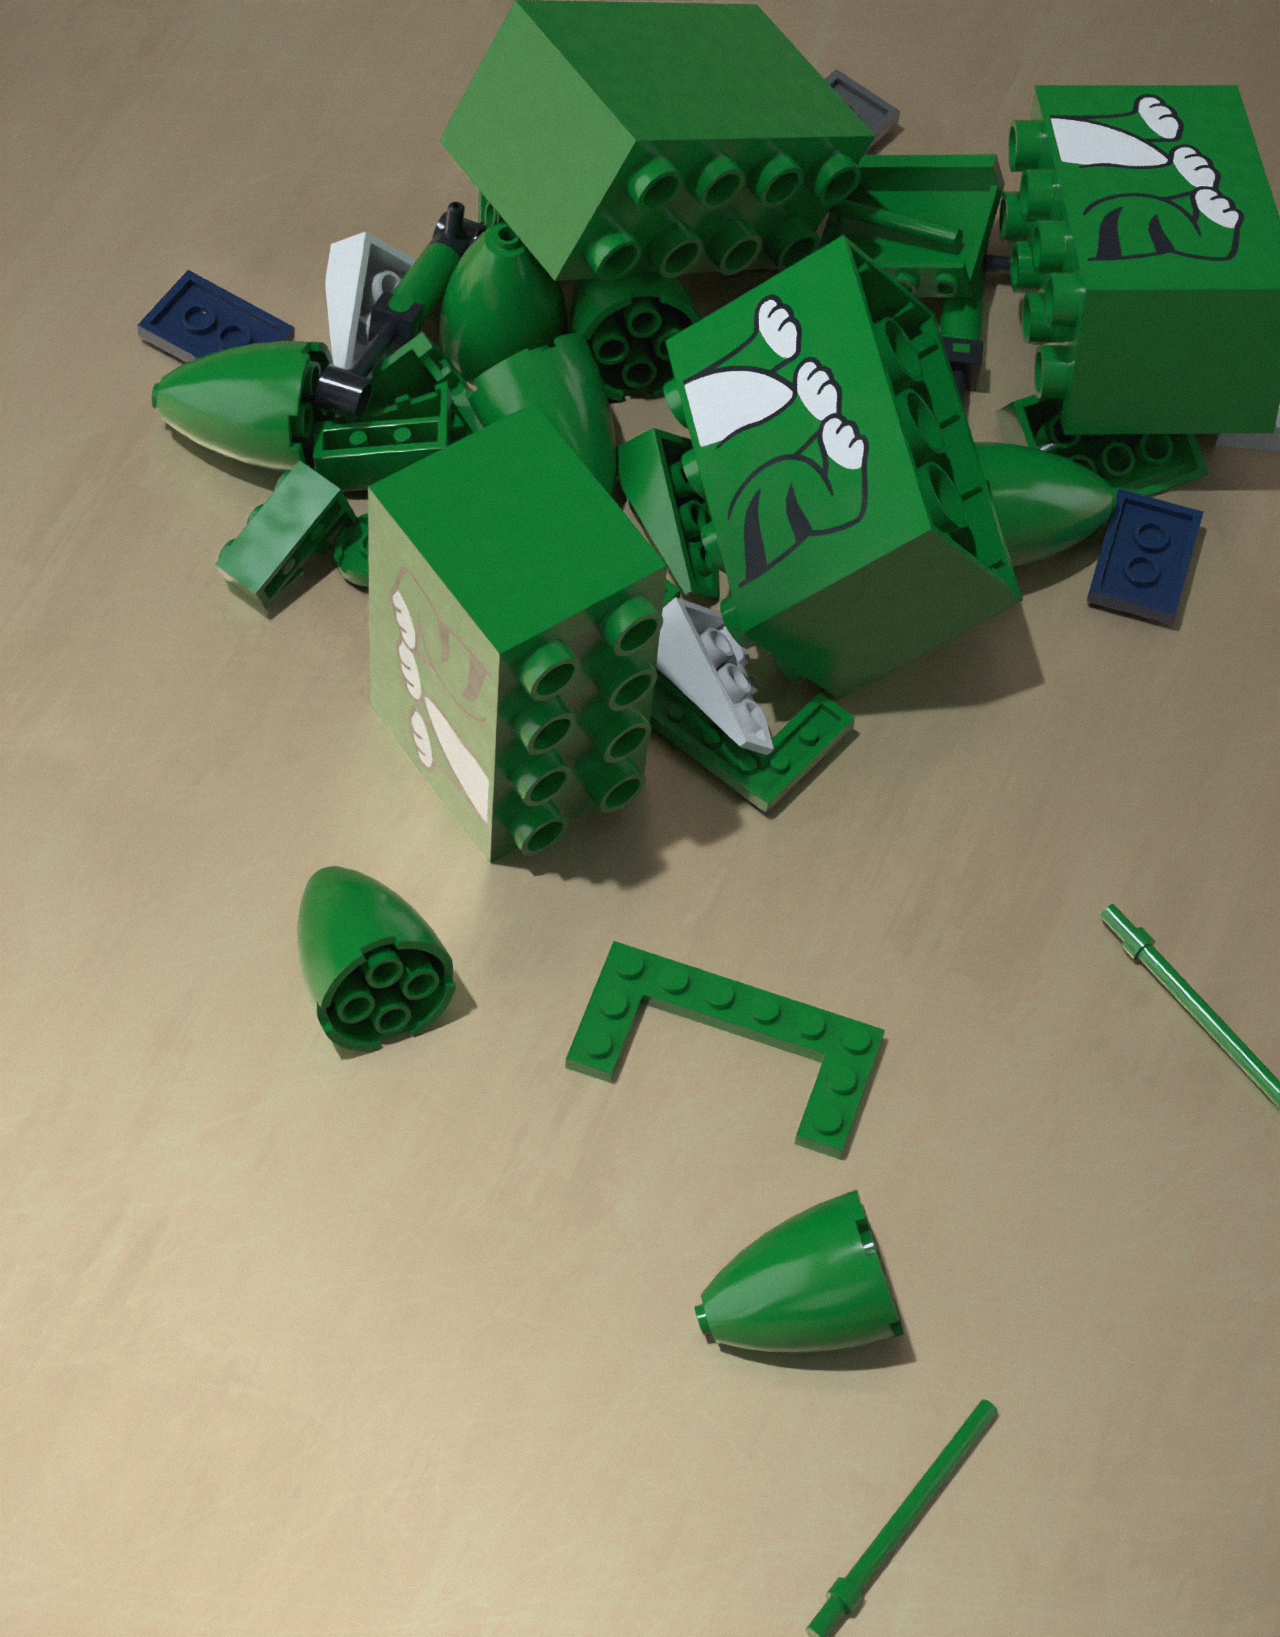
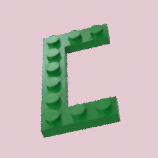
M667 579L665 582L663 608L675 597L680 598L681 589ZM656 670L657 680L653 692L651 727L765 813L788 793L854 727L855 717L819 692L771 739L774 750L768 755L740 747L671 680Z
M613 941L567 1054L565 1068L611 1083L641 1004L648 1005L822 1063L794 1144L841 1159L884 1037V1029Z

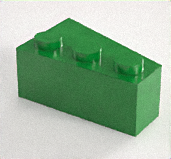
M448 381L434 385L435 392L411 400L409 395L406 394L395 398V405L371 413L369 408H367L359 421L339 416L315 424L313 460L317 473L336 485L341 491L368 490V486L455 443V414Z

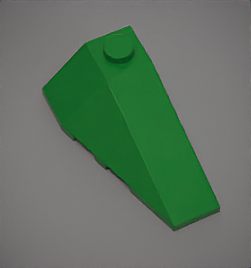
M652 428L616 447L617 478L621 483L622 490L684 594L713 601L719 598L718 568L707 554L701 539V527L711 522L712 518L708 502L693 489L682 466V455L693 449L692 441L689 438Z

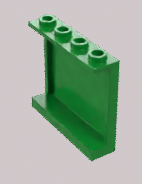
M997 154L864 155L857 165L861 169V179L854 191L845 199L960 229L963 231L962 242L957 247L829 213L818 250L844 235L915 297H972L1005 186Z

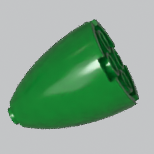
M500 223L486 230L466 249L454 268L446 287L441 307L438 336L439 348L457 368L464 380L476 386L474 380L501 361L527 348L530 352L546 345L550 348L555 347L553 340L558 336L567 334V312L560 281H554L507 223Z
M659 272L645 273L633 277H621L611 282H604L599 278L576 280L571 301V332L584 335L598 366L607 397L621 401L623 396L652 392L654 399L664 396V384L675 378L665 341L701 320L691 297L676 277L664 278Z
M571 333L558 336L553 340L555 347L552 348L546 345L530 352L528 348L491 367L474 380L477 389L474 391L472 388L466 391L465 396L483 428L535 403L613 498L616 479V443L613 419L598 366L583 334Z
M277 341L227 348L187 362L164 375L160 383H156L153 387L152 406L155 410H158L159 416L180 434L200 446L229 459L250 466L283 473L287 470H292L300 460L315 471L313 460L315 424L335 418V413L317 407L314 404L315 391L323 371L329 364L334 365L332 356L327 345L322 342Z
M974 442L1013 569L1047 559L1072 547L1090 536L1107 522L1111 513L1115 511L1116 494L1114 489L1109 486L1105 479L1074 461L1041 449L1017 444Z
M329 866L318 870L310 877L299 907L297 945L301 973L307 994L325 1034L335 1044L349 1050L377 1051L380 1048V1040L409 1030L413 1037L425 1031L443 1014L451 1002L456 989V984L453 981L452 958L434 930L399 894L378 880L359 871L340 866Z
M856 1189L818 1203L788 1218L740 1251L717 1273L701 1293L702 1304L694 1307L702 1334L712 1333L716 1342L741 1349L793 1354L839 1351L866 1346L905 1335L895 1299H893L885 1267L864 1205H861L858 1190Z

